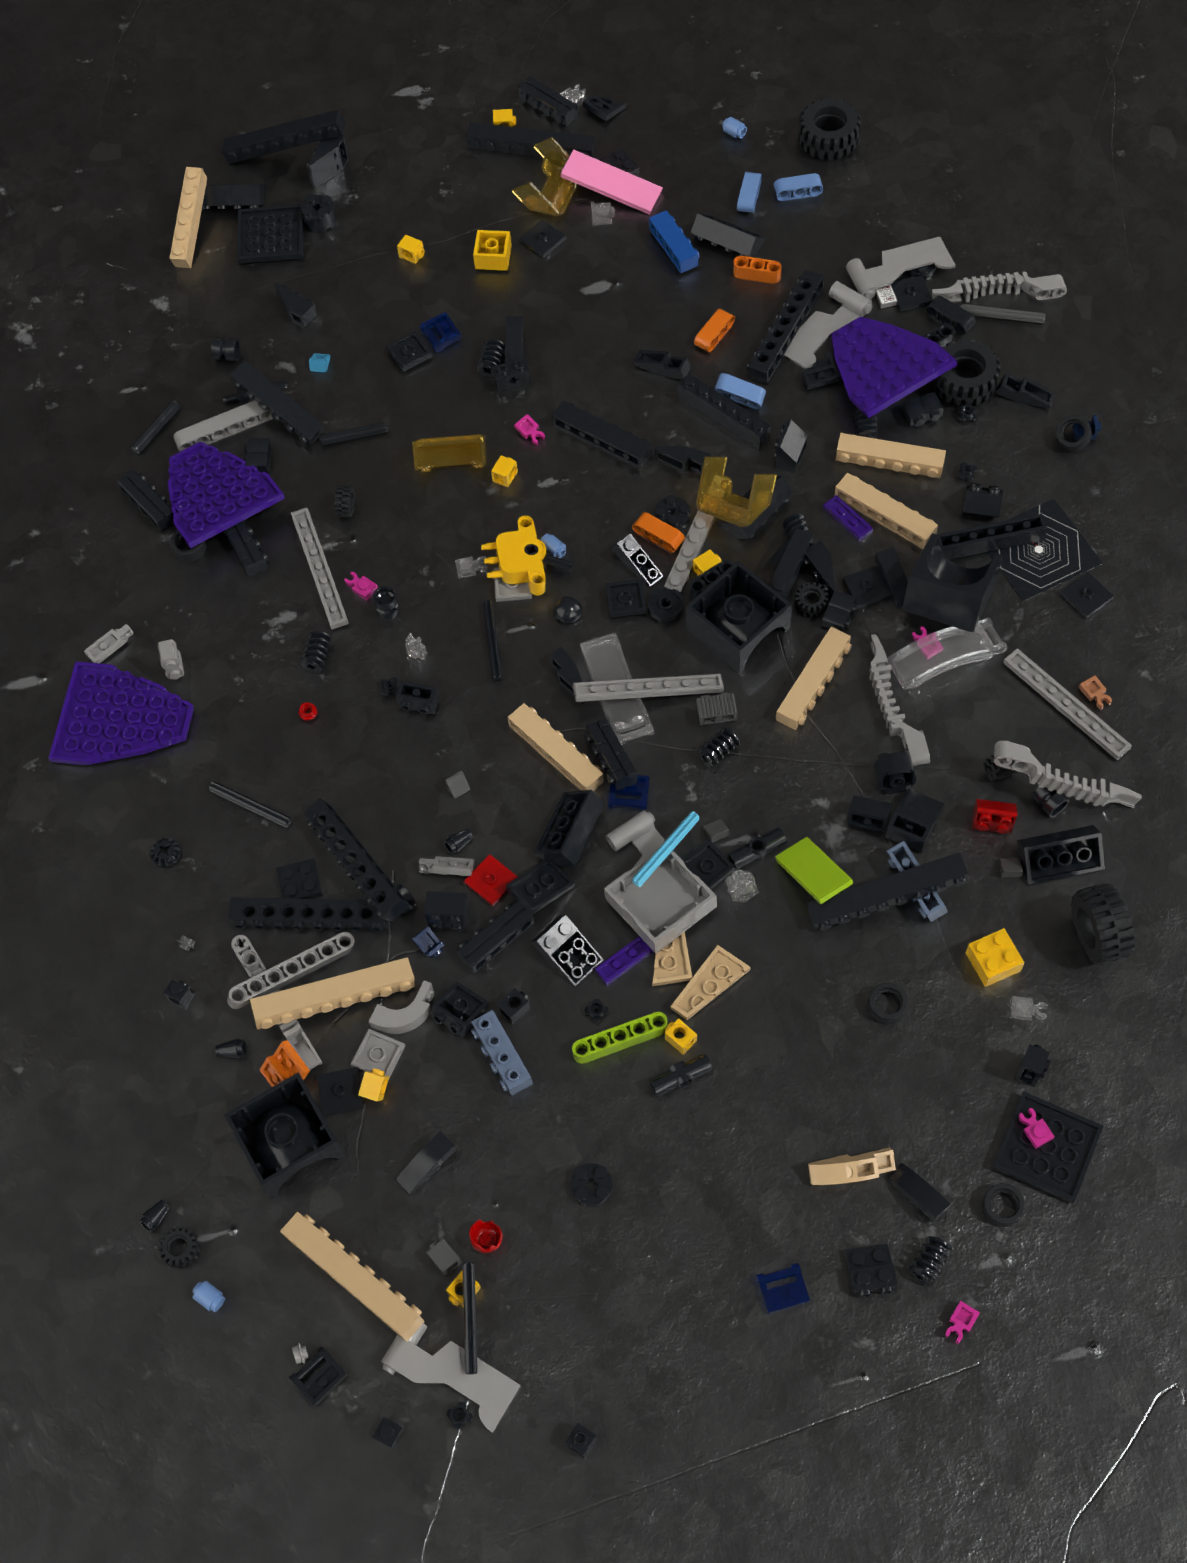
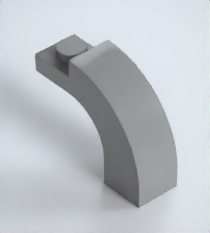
M424 980L414 1001L403 1009L393 1010L377 1004L369 1020L371 1029L386 1034H402L419 1027L432 1012L429 1004L434 997L432 984Z

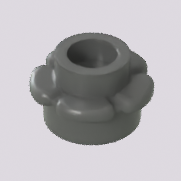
M181 935L179 940L177 939L179 947L187 951L190 948H195L196 941L184 935Z

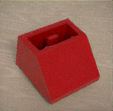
M976 799L972 828L979 831H997L1000 834L1012 833L1017 818L1016 804Z

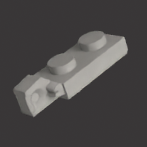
M127 624L120 629H111L85 649L84 653L93 663H101L123 646L134 633Z
M436 856L435 859L420 858L419 872L425 874L438 873L440 875L471 876L474 868V860L467 858Z

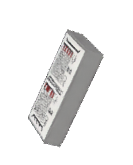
M891 285L877 288L875 295L881 309L897 305L898 301Z

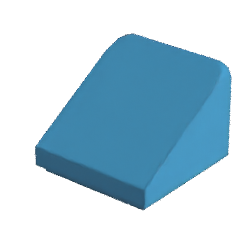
M314 353L309 359L310 371L325 373L330 361V355Z

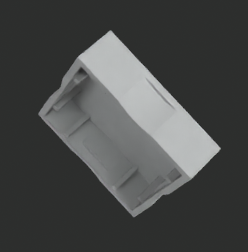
M659 848L645 857L635 868L625 872L604 888L607 902L655 953L659 952L717 907L716 895L698 876L686 867L683 860L673 850L641 887L636 886L632 882V878Z

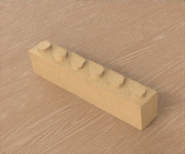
M186 167L170 253V260L175 267H192L207 183V176L202 168Z
M840 433L836 461L941 478L946 450Z
M847 472L835 487L834 496L837 495L848 506L924 549L931 534L937 533L938 525L933 520L927 519L917 511L906 507L902 502L892 499L888 494L882 493L872 485L861 481L857 476Z
M830 627L778 708L776 721L794 730L799 725L804 724L808 710L812 711L816 704L815 699L823 694L824 685L826 682L831 681L834 669L840 667L843 655L849 653L852 646L850 644V635Z
M523 703L508 716L509 726L579 790L594 791L604 782L601 768L598 765L594 766L587 755L578 752L576 746L570 741L567 742L562 733L554 730L545 718L541 719L533 707H528Z

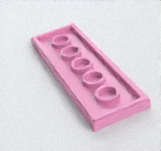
M573 150L560 176L649 215L663 187L576 150Z

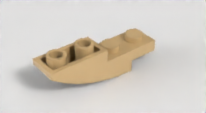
M890 1147L851 1157L846 1154L808 1163L810 1183L812 1185L864 1181L878 1178L881 1173L896 1170L894 1152Z

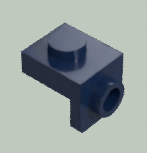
M1093 415L1092 420L1088 421L1092 430L1091 440H1096L1098 432H1101V422L1098 421L1097 415ZM1074 423L1072 428L1074 439L1077 441L1082 439L1085 431L1082 425Z
M428 926L412 938L426 958L431 956L435 958L443 951L441 948L445 945L443 942H440Z

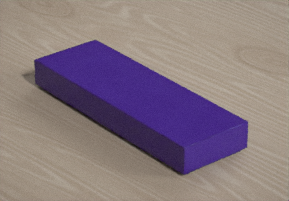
M837 495L823 504V509L859 542L873 532V528Z
M639 936L597 966L595 972L606 985H609L654 951Z

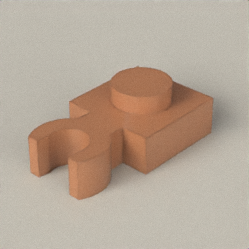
M1096 675L1080 683L1078 688L1089 701L1095 699L1098 709L1102 710L1104 707L1101 701L1111 705L1112 699L1104 694L1107 689Z

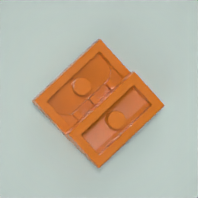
M286 1040L280 1043L274 1055L266 1058L260 1068V1072L273 1087L298 1072L304 1080L310 1069L289 1041Z

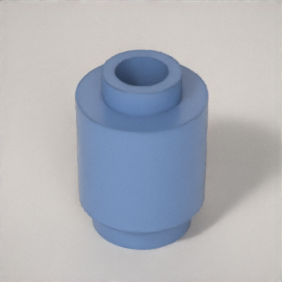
M733 117L726 118L723 122V132L736 139H742L745 136L747 127L744 123Z
M545 534L541 538L546 549L551 551V556L562 558L565 555L566 545L554 535Z
M208 1281L199 1282L192 1291L194 1293L193 1299L208 1311L216 1312L225 1301V1297L222 1296L223 1293Z

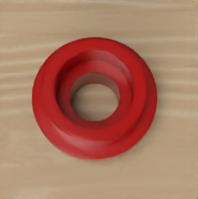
M310 702L303 703L298 711L300 718L306 721L314 719L317 715L316 706Z

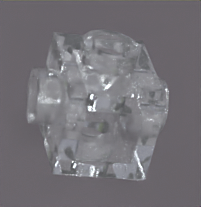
M736 870L725 880L732 901L747 902L759 893L755 878L751 872Z

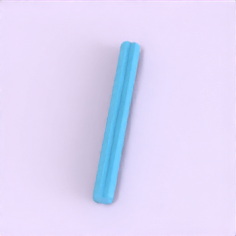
M694 811L690 812L632 878V882L636 886L641 887L699 821L697 813Z

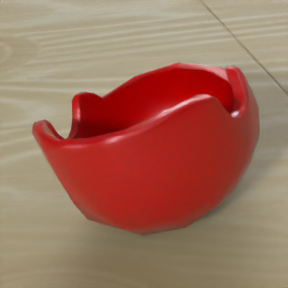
M477 1220L470 1227L469 1237L471 1245L475 1250L482 1253H491L501 1246L503 1239L501 1228L492 1220L489 1222Z

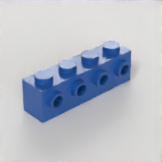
M667 210L649 217V230L678 271L683 273L697 267L699 253L697 249L692 247L690 239L685 237L682 228L677 226L674 217L670 216Z

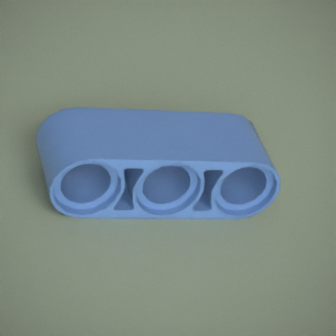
M745 172L738 198L737 211L754 213L762 174Z
M816 173L781 178L774 182L776 196L779 201L818 196L823 192L820 176Z
M725 373L719 374L714 389L728 399L753 409H760L762 407L766 394L764 388Z

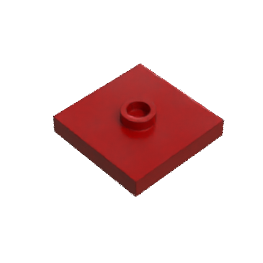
M489 854L472 872L471 876H468L463 882L493 907L508 892L505 889L506 885L518 878V876Z

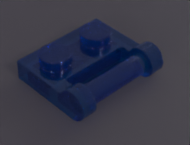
M446 312L420 325L421 331L427 335L436 352H440L444 347L462 339L461 333ZM432 327H435L442 338L438 341L431 331Z
M637 775V784L630 787L627 786L619 791L616 790L614 785H610L608 807H639L641 810H647L650 776ZM618 794L642 796V799H619L615 798V795Z
M798 1263L777 1272L756 1275L768 1315L810 1302ZM795 1276L796 1282L769 1290L767 1288V1283Z

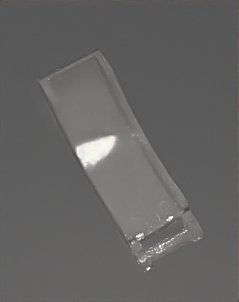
M985 618L978 622L974 633L951 626L916 640L892 654L887 660L899 683L905 690L919 687L925 681L952 668L971 662L988 660L994 654L1005 652L1008 646L1005 642H1002L992 625V620ZM984 629H986L987 632L989 633L990 637L992 638L993 642L995 643V646H994V644L992 643L991 639L989 638V636L987 635V633H986V631H985Z
M615 632L580 643L592 682L632 679L621 644ZM641 698L599 700L604 715L621 745L626 741L647 734L649 736L655 734ZM645 726L644 728L621 735L623 732Z

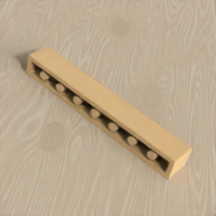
M407 957L252 998L250 1003L257 1030L261 1028L268 1029L276 1024H286L295 1019L309 1018L317 1013H327L336 1008L349 1007L354 1003L368 1002L380 996L387 997L399 991L405 992L415 987V981Z
M297 1211L281 1229L280 1232L284 1237L408 1342L425 1322L420 1316L422 1312L413 1304L409 1307L405 1303L406 1298L398 1291L393 1293L389 1290L391 1286L383 1278L376 1279L373 1276L375 1272L368 1265L362 1267L358 1263L360 1259L352 1252L347 1254L343 1251L345 1247L337 1239L334 1241L329 1239L330 1234L323 1227L316 1228L313 1225L315 1221L309 1215L305 1214L302 1216Z

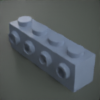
M904 841L887 851L890 856L888 862L893 870L897 868L901 872L919 866ZM936 891L928 893V896L924 898L912 899L913 902L918 901L921 906L918 908L923 918L928 917L930 922L948 912Z
M492 1010L471 1021L473 1026L471 1033L476 1041L478 1039L481 1041L482 1046H480V1049L485 1058L490 1057L492 1061L490 1067L494 1074L499 1073L501 1077L499 1082L504 1092L508 1090L512 1096L533 1084L532 1078L494 1011Z

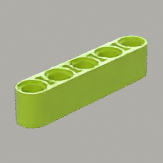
M654 1012L577 1040L572 1046L573 1057L576 1062L583 1064L665 1034V1028L668 1026L667 1017L662 1012ZM656 1021L664 1023L661 1027L653 1025ZM637 1028H643L645 1030L641 1034H637L634 1032ZM618 1035H624L625 1039L622 1041H618L615 1039V1037ZM598 1042L606 1043L603 1048L596 1046ZM582 1048L587 1050V1052L583 1055H579L576 1053L579 1049Z

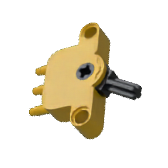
M521 516L518 519V531L501 533L497 536L496 542L481 545L482 550L496 549L497 555L485 558L484 564L498 563L499 570L488 572L487 578L501 577L507 584L528 582L530 593L537 596L542 595L546 589L544 569L546 570L547 565L565 571H571L573 566L571 561L551 556V551L547 550L545 544L537 539L534 521L530 516Z

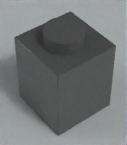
M444 1239L440 1242L437 1240L431 1244L427 1252L429 1258L445 1277L462 1263L458 1255Z

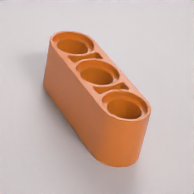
M737 256L734 259L733 274L739 279L776 284L781 280V264L773 260Z
M718 309L696 335L694 345L707 352H711L732 327L735 316L722 309Z
M643 512L632 525L635 533L671 553H674L685 540V536L681 531L646 512Z

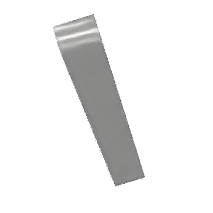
M254 400L179 430L174 434L173 439L181 452L198 442L208 445L271 420L273 417L268 410H262L258 406V402Z
M348 932L340 933L232 987L228 994V1005L233 1009H240L250 1004V999L270 994L347 955L354 944L353 936ZM346 941L349 946L343 947L339 942ZM328 949L331 955H324L322 950ZM310 958L314 963L311 965L306 964L304 959ZM293 967L296 973H289L286 968ZM275 976L279 981L273 983L268 978ZM252 985H257L260 987L261 990L258 992H254L250 989V987ZM239 994L243 999L235 1001L232 996Z

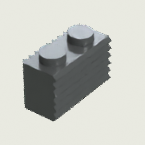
M724 692L712 697L704 695L696 699L700 726L737 721L734 693Z

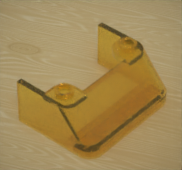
M551 137L534 145V148L544 158L542 170L548 176L542 191L540 192L532 182L513 189L512 192L529 210L557 217L564 214L577 184L560 177L570 156Z
M485 434L423 438L412 442L415 470L421 469V472H429L431 468L469 464L473 465V468H482L487 464Z
M705 457L696 501L698 510L740 527L751 525L770 506L777 475L754 474L750 498L747 499L731 493L732 480L724 475L727 457Z

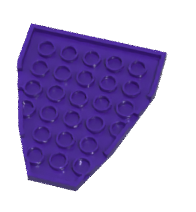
M858 317L831 333L836 365L843 379L848 397L868 418L957 366L956 359L937 342L888 323Z
M198 442L169 457L170 480H168V489L174 516L173 522L190 548L285 499L283 492L268 473L259 472L253 465L251 467L249 465L245 466L246 462L227 451L219 452L216 447L208 446L203 442Z
M75 661L48 759L50 762L91 765L146 754L186 741L194 710L193 704L182 700L175 693L168 692L165 687L142 677H135L130 672H123L111 664Z

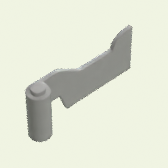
M936 237L882 251V266L865 269L862 261L856 258L847 263L846 270L858 293L871 300L875 296L877 288L891 285L905 271L931 264L942 269H952L956 265L941 237Z
M836 281L829 291V297L842 303V306L834 315L815 311L800 327L784 357L804 369L812 367L813 363L816 362L814 353L832 335L831 333L856 318L868 314L873 307L872 300Z
M645 810L605 835L608 844L614 851H618L632 842L642 854L633 868L665 842L664 838L655 829L654 816L651 812H646Z
M424 1323L408 1342L397 1334L381 1360V1363L384 1364L382 1369L391 1375L395 1372L400 1373L414 1383L447 1384L480 1406L479 1418L483 1425L493 1433L521 1385L477 1358V1374L467 1375L465 1373V1349L452 1341L447 1343L433 1356L416 1345L427 1329Z

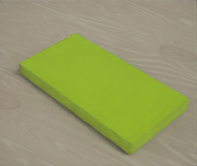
M808 837L775 856L776 861L820 904L853 884L852 879Z

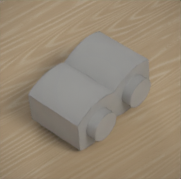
M172 639L158 642L160 662L162 668L165 669L167 678L178 679L183 677V663L181 653L177 650L176 642Z

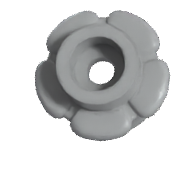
M298 1343L297 1346L292 1347L296 1364L302 1362L305 1364V1359L309 1358L306 1346H301Z

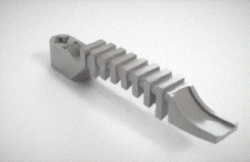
M1014 272L1013 275L1005 273L1004 276L997 274L995 277L993 275H988V277L980 276V278L975 276L971 279L966 277L963 280H957L949 288L932 289L931 297L933 300L936 296H942L955 303L962 301L960 294L963 293L965 301L970 302L971 293L973 299L978 298V291H980L981 296H985L986 290L991 295L994 294V289L1000 294L1002 293V288H1005L1006 294L1011 293V287H1013L1015 295L1020 294V291L1023 290L1034 296L1037 300H1047L1064 296L1067 288L1062 275L1059 274L1030 278L1027 272H1022V276L1018 272Z
M871 635L872 642H870L875 658L870 663L869 678L870 681L873 680L872 687L873 689L875 688V696H878V705L881 704L880 710L884 712L883 719L886 720V728H890V737L898 735L902 738L904 749L911 757L913 766L929 764L930 754L923 730L917 731L903 723V720L906 718L905 713L898 714L900 707H893L896 700L895 698L891 699L893 691L889 690L892 686L891 682H889L892 667L885 664L888 663L887 656L877 635Z
M1004 740L998 741L994 745V763L996 765L1027 774L1029 776V783L1034 785L1037 782L1040 788L1047 787L1049 791L1056 790L1058 794L1066 793L1067 797L1075 796L1076 800L1084 799L1086 803L1093 802V805H1102L1103 807L1108 803H1120L1134 808L1135 804L1142 799V795L1114 783H1109V792L1106 791L1105 779L1102 778L1097 785L1096 779H1091L1087 785V778H1082L1080 783H1078V776H1073L1069 780V773L1064 772L1063 776L1060 777V769L1057 768L1051 774V764L1046 763L1045 766H1042L1026 746Z
M244 935L235 936L231 946L249 977L252 978L266 971L264 964L249 939ZM269 977L268 979L274 983L273 979ZM254 985L257 991L261 990L259 986ZM297 1019L290 1023L278 1024L286 1039L310 1070L322 1064L321 1059Z

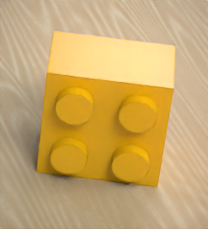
M477 230L473 253L475 269L508 271L512 246L510 231Z
M1005 928L968 944L966 950L967 957L985 987L1021 972L1025 963Z

